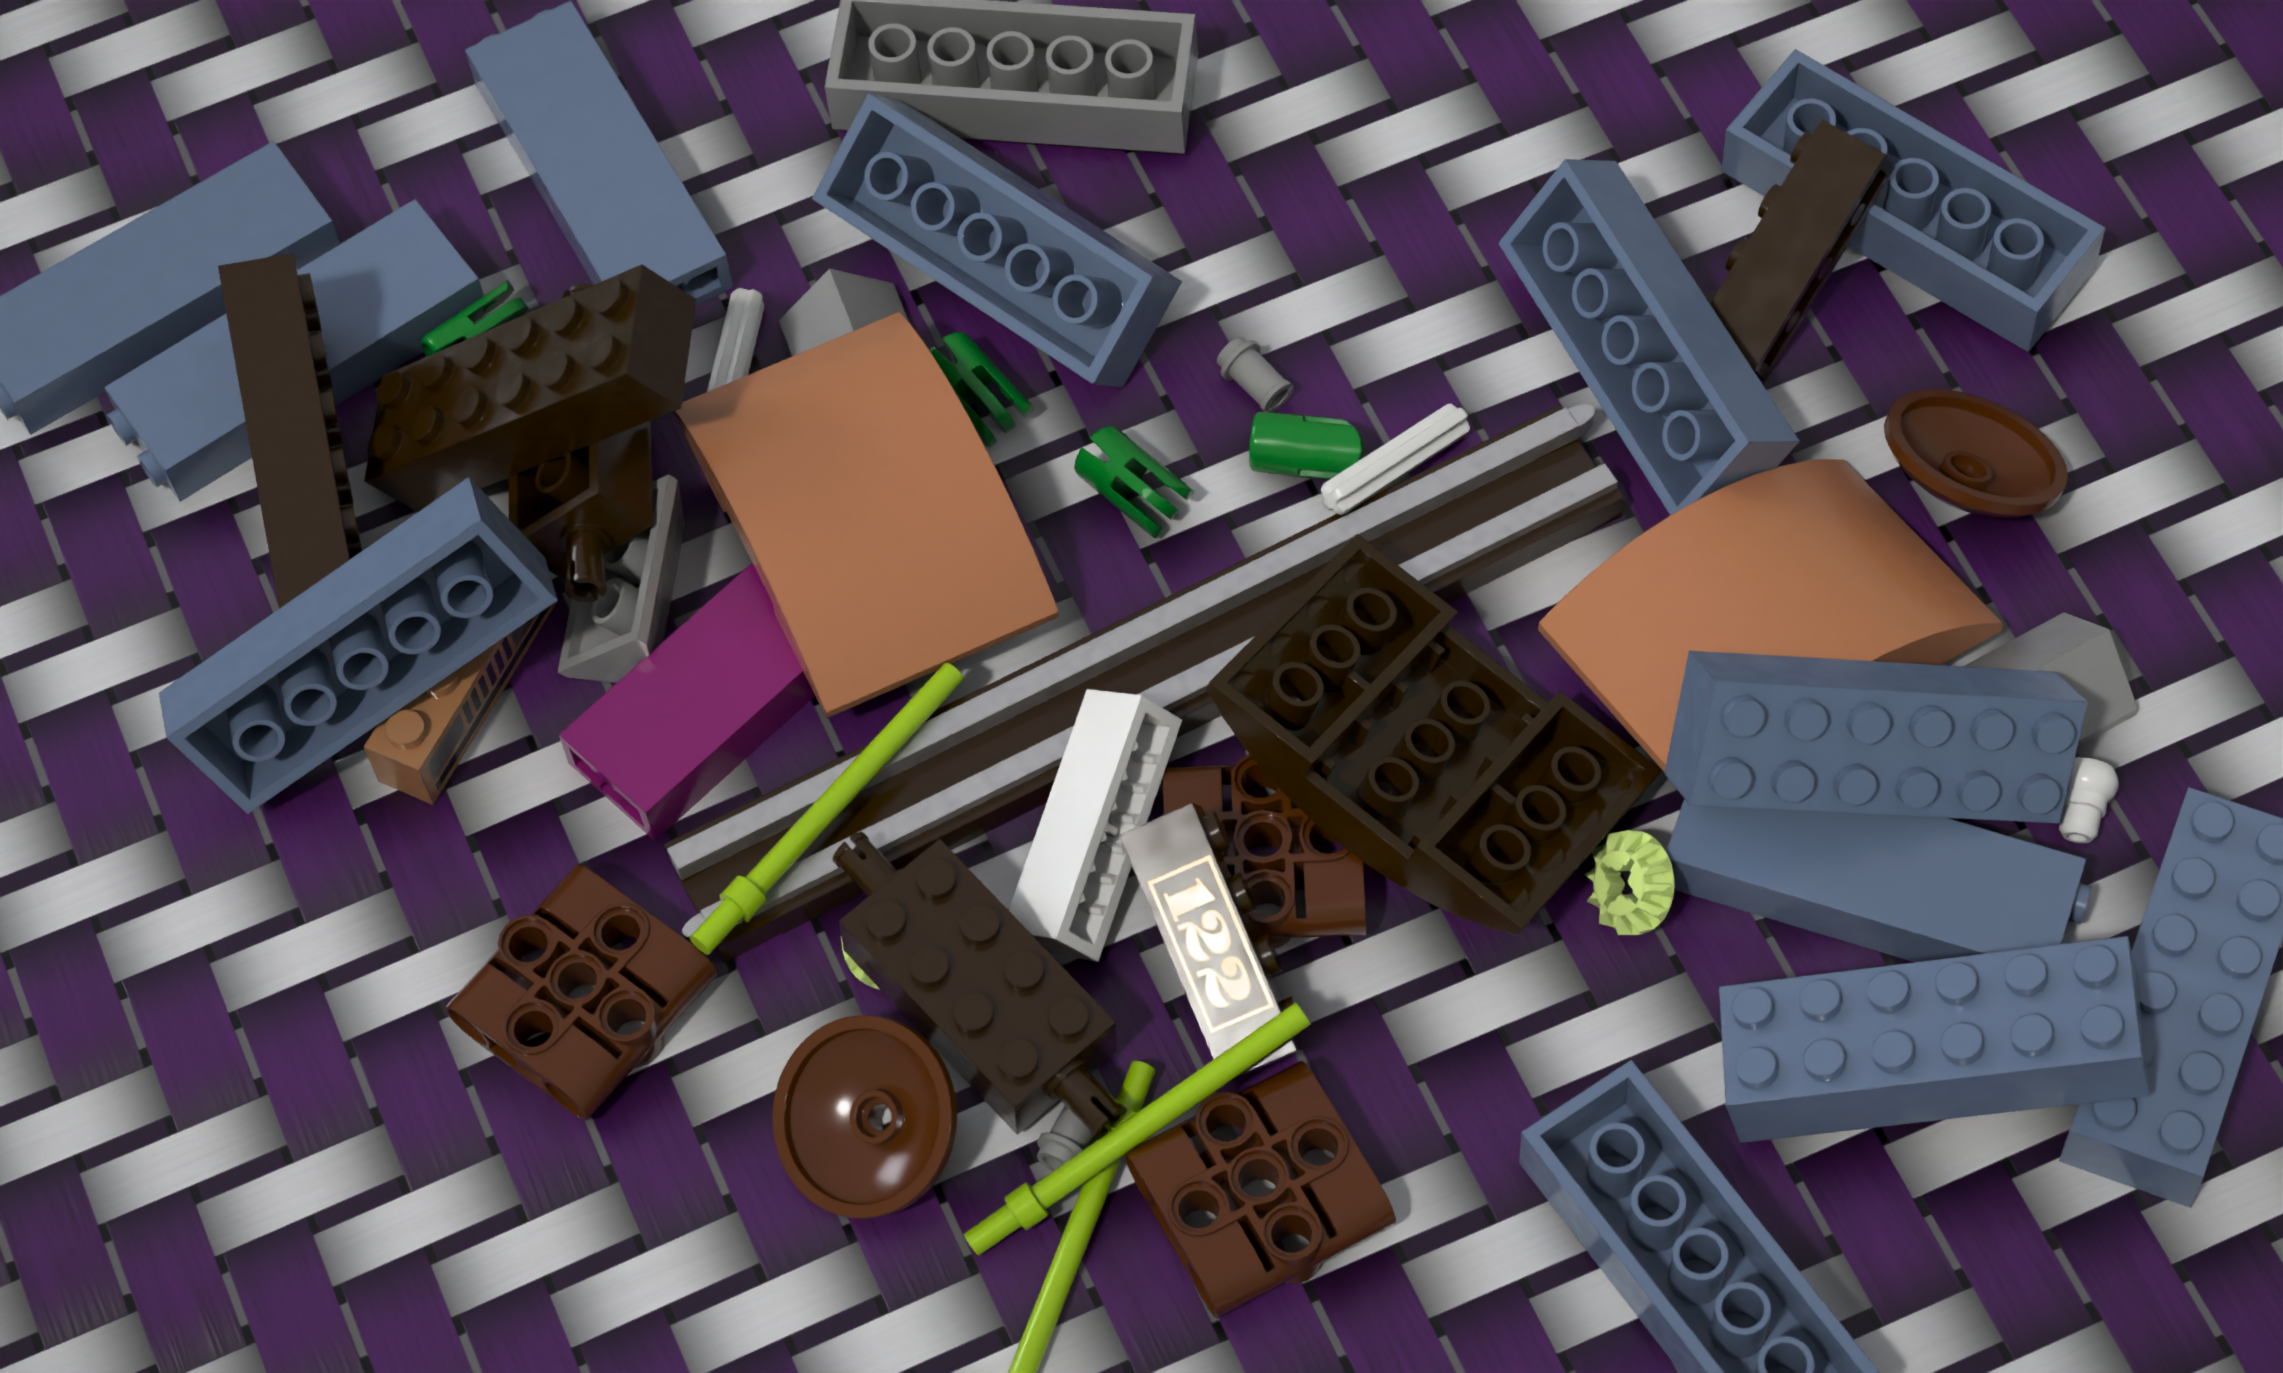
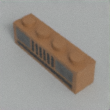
M557 601L376 726L364 745V749L380 783L434 805Z

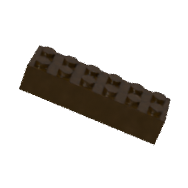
M293 253L218 266L279 609L363 551L354 507L351 505L354 504L342 448V436L332 393V382L321 334L322 328L311 274L298 275Z
M641 264L383 375L377 391L378 404L373 433L367 447L369 455L364 482L414 511L419 512L468 477L481 489L681 409L696 299Z

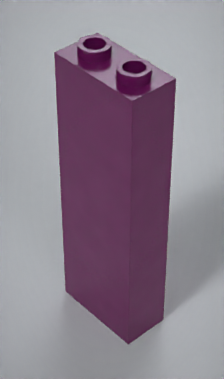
M753 563L746 567L656 647L649 657L646 656L559 734L568 763L654 841L815 697L774 614L773 603Z

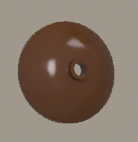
M1946 389L1917 390L1898 398L1893 403L1884 423L1885 438L1900 467L1925 491L1956 509L1992 517H2024L2045 511L2055 505L2067 484L2068 472L2066 464L2059 450L2050 439L2020 415L1987 399Z
M857 1015L830 1022L814 1031L796 1048L781 1073L774 1095L772 1111L775 1146L790 1180L807 1199L818 1207L833 1214L850 1218H876L894 1214L920 1199L934 1185L948 1162L957 1128V1103L950 1074L944 1061L929 1041L920 1033L899 1021L879 1016ZM887 1106L891 1112V1123L885 1129L881 1124L880 1115Z

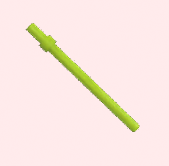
M944 663L746 877L738 875L720 894L722 903L690 936L691 942L700 951L709 955L741 920L749 922L766 904L767 900L764 895L961 684L964 678L956 667L950 663Z
M1295 1002L1033 1186L1025 1182L1006 1195L1004 1200L1007 1204L963 1234L968 1244L980 1256L1021 1226L1026 1231L1049 1216L1048 1207L1311 1025V1022L1297 1002Z
M1132 1061L1116 1099L1119 1104L1122 1103L1126 1107L1127 1113L1117 1126L1142 1109L1156 1070L1147 1063ZM1108 1122L1105 1124L1109 1132L1114 1129ZM1122 1157L1083 1183L1008 1373L1038 1372Z

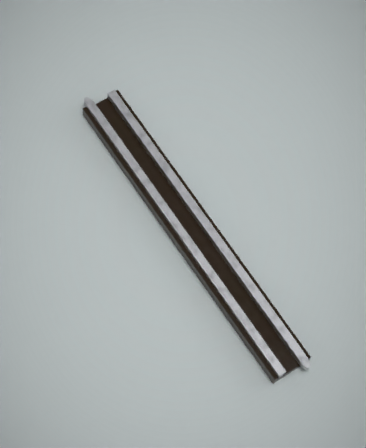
M1559 404L1370 497L1344 515L1337 513L936 710L764 895L767 900L766 904L749 922L741 920L719 943L716 950L723 963L864 894V891L846 872L832 861L834 853L844 841L852 850L854 849L855 845L850 841V837L853 834L864 832L877 850L899 870L907 866L939 839L950 850H953L1047 803L1087 689L1137 694L1146 697L1182 719L1176 738L1222 716L1206 690L1209 682L1356 534H1359L1438 597L1449 603L1568 544L1573 539L1622 517L1624 497L1617 489L1618 481L1605 463L1596 467L1578 441V437L1585 434L1593 426L1595 408L1589 404H1582L1562 409ZM870 743L663 844L669 863L697 913L682 929L683 937L692 943L690 936L722 903L720 894L738 875L746 877Z

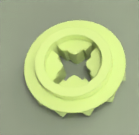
M1626 830L1609 833L1607 842L1592 851L1596 862L1595 867L1584 874L1593 881L1594 888L1593 894L1586 902L1599 908V924L1615 928L1618 935H1641L1648 933L1664 920L1672 904L1675 883L1670 858L1660 842L1646 832ZM1620 871H1631L1628 884L1633 889V894H1622L1625 882L1620 877Z

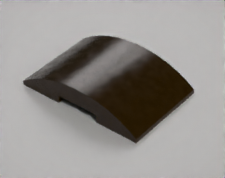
M1356 534L1209 682L1206 690L1226 723L1261 769L1294 804L1344 848L1397 885L1427 902L1474 923L1518 936L1658 778L1662 770L1561 691L1550 702H1547L1450 626L1458 611L1363 537Z

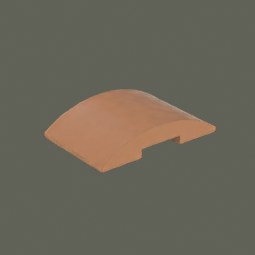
M900 312L682 402L681 409L673 411L723 512L727 511L773 603L774 614L826 718L937 671L944 663L953 664L1059 618L1058 608L1033 547L983 442L935 358Z
M1820 459L1779 466L1754 474L1700 498L1639 535L1586 576L1539 622L1538 631L1665 772L1689 651L1942 665L2000 633L2003 623L1845 460Z

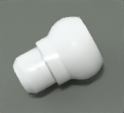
M2075 758L2059 824V831L2066 840L2075 843H2089L2098 836L2101 818L2105 817L2107 804L2114 798L2119 785L2118 776L2114 768L2108 763L2092 758Z

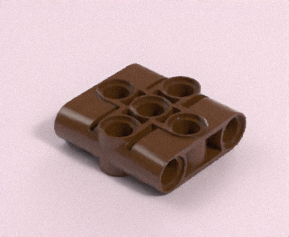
M1250 754L1240 759L1236 765L1172 767L1165 769L1163 774L1164 815L1191 803L1202 806L1205 815L1215 812L1223 825L1230 843V848L1221 853L1231 876L1238 873L1243 875L1256 906L1269 903L1281 908L1279 912L1270 916H1259L1252 911L1247 913L1257 937L1267 934L1276 949L1289 942L1291 938L1366 935L1363 861L1346 848L1332 854L1321 853L1315 850V847L1321 843H1339L1314 823L1300 808L1291 809V800L1261 769ZM1223 785H1231L1232 811L1224 812ZM1258 787H1266L1275 791L1274 794L1265 798H1255L1247 794L1252 789ZM1260 845H1270L1278 849L1277 852L1266 857L1255 856L1249 852ZM1295 890H1305L1306 918H1296Z
M577 864L530 915L514 918L505 925L499 935V949L448 1003L445 1011L452 1021L474 1041L567 1111L587 1121L634 1068L647 1065L658 1057L664 1046V1034L717 976V970L712 962L692 943L593 871ZM625 937L638 938L636 943L630 948L624 950L612 949L613 944L619 939ZM530 950H546L537 960L531 962L519 961ZM583 984L595 986L592 992L584 997H568L569 993L577 986ZM632 1020L645 1022L642 1028L635 1033L629 1035L616 1033L626 1022ZM540 1032L551 1033L549 1039L542 1045L536 1047L524 1045L533 1034Z
M1299 1061L1237 1094L1221 1092L1211 1095L1202 1102L1195 1116L1146 1140L1124 1155L1128 1169L1139 1191L1202 1300L1215 1318L1228 1313L1283 1283L1299 1284L1310 1280L1317 1274L1322 1262L1396 1224L1395 1213L1385 1191L1315 1075L1304 1061ZM1224 1125H1234L1243 1131L1242 1135L1231 1141H1219L1211 1136V1133L1216 1128ZM1314 1149H1325L1335 1156L1328 1164L1321 1166L1311 1165L1302 1159L1303 1155ZM1257 1179L1267 1180L1276 1186L1275 1190L1270 1194L1262 1197L1251 1196L1245 1193L1243 1188L1250 1181ZM1197 1210L1211 1212L1217 1217L1213 1223L1203 1228H1193L1183 1221L1187 1215ZM1290 1234L1300 1235L1309 1242L1308 1246L1302 1251L1295 1253L1284 1252L1275 1244L1279 1239Z

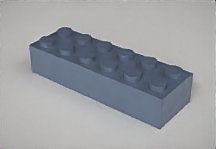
M1796 49L1726 129L1721 171L1764 197L1773 185L1778 184L1781 186L1794 166L1790 163L1794 147L1806 131H1815L1821 119L1886 154L1895 166V169L1848 246L2027 352L2031 350L2096 269L2105 232L2104 226Z
M871 93L867 94L812 197L814 201L1095 385L1124 387L1182 283L1181 280L898 99Z
M1565 159L1498 244L1669 514L1672 515L1698 499L1754 474L1776 468L1800 442L1618 163L1616 161Z
M468 477L160 691L159 698L166 738L240 808L249 814L558 601L546 559L475 482Z
M1689 651L1664 774L1685 800L1693 806L2060 823L2088 701L2057 672Z
M2188 787L2131 951L2137 975L2150 1096L2078 1104L2059 1162L2191 1208L2204 1177L2283 938V818Z
M2128 936L1719 987L1725 1103L1740 1143L2150 1096L2137 975Z
M1632 1060L1521 1132L1519 1164L1681 1373H1880Z

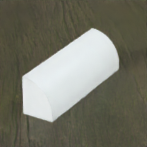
M1086 690L1009 908L1013 916L1045 949L1096 962L1099 961L1132 866L1119 835L1147 823L1182 723V719L1142 695Z

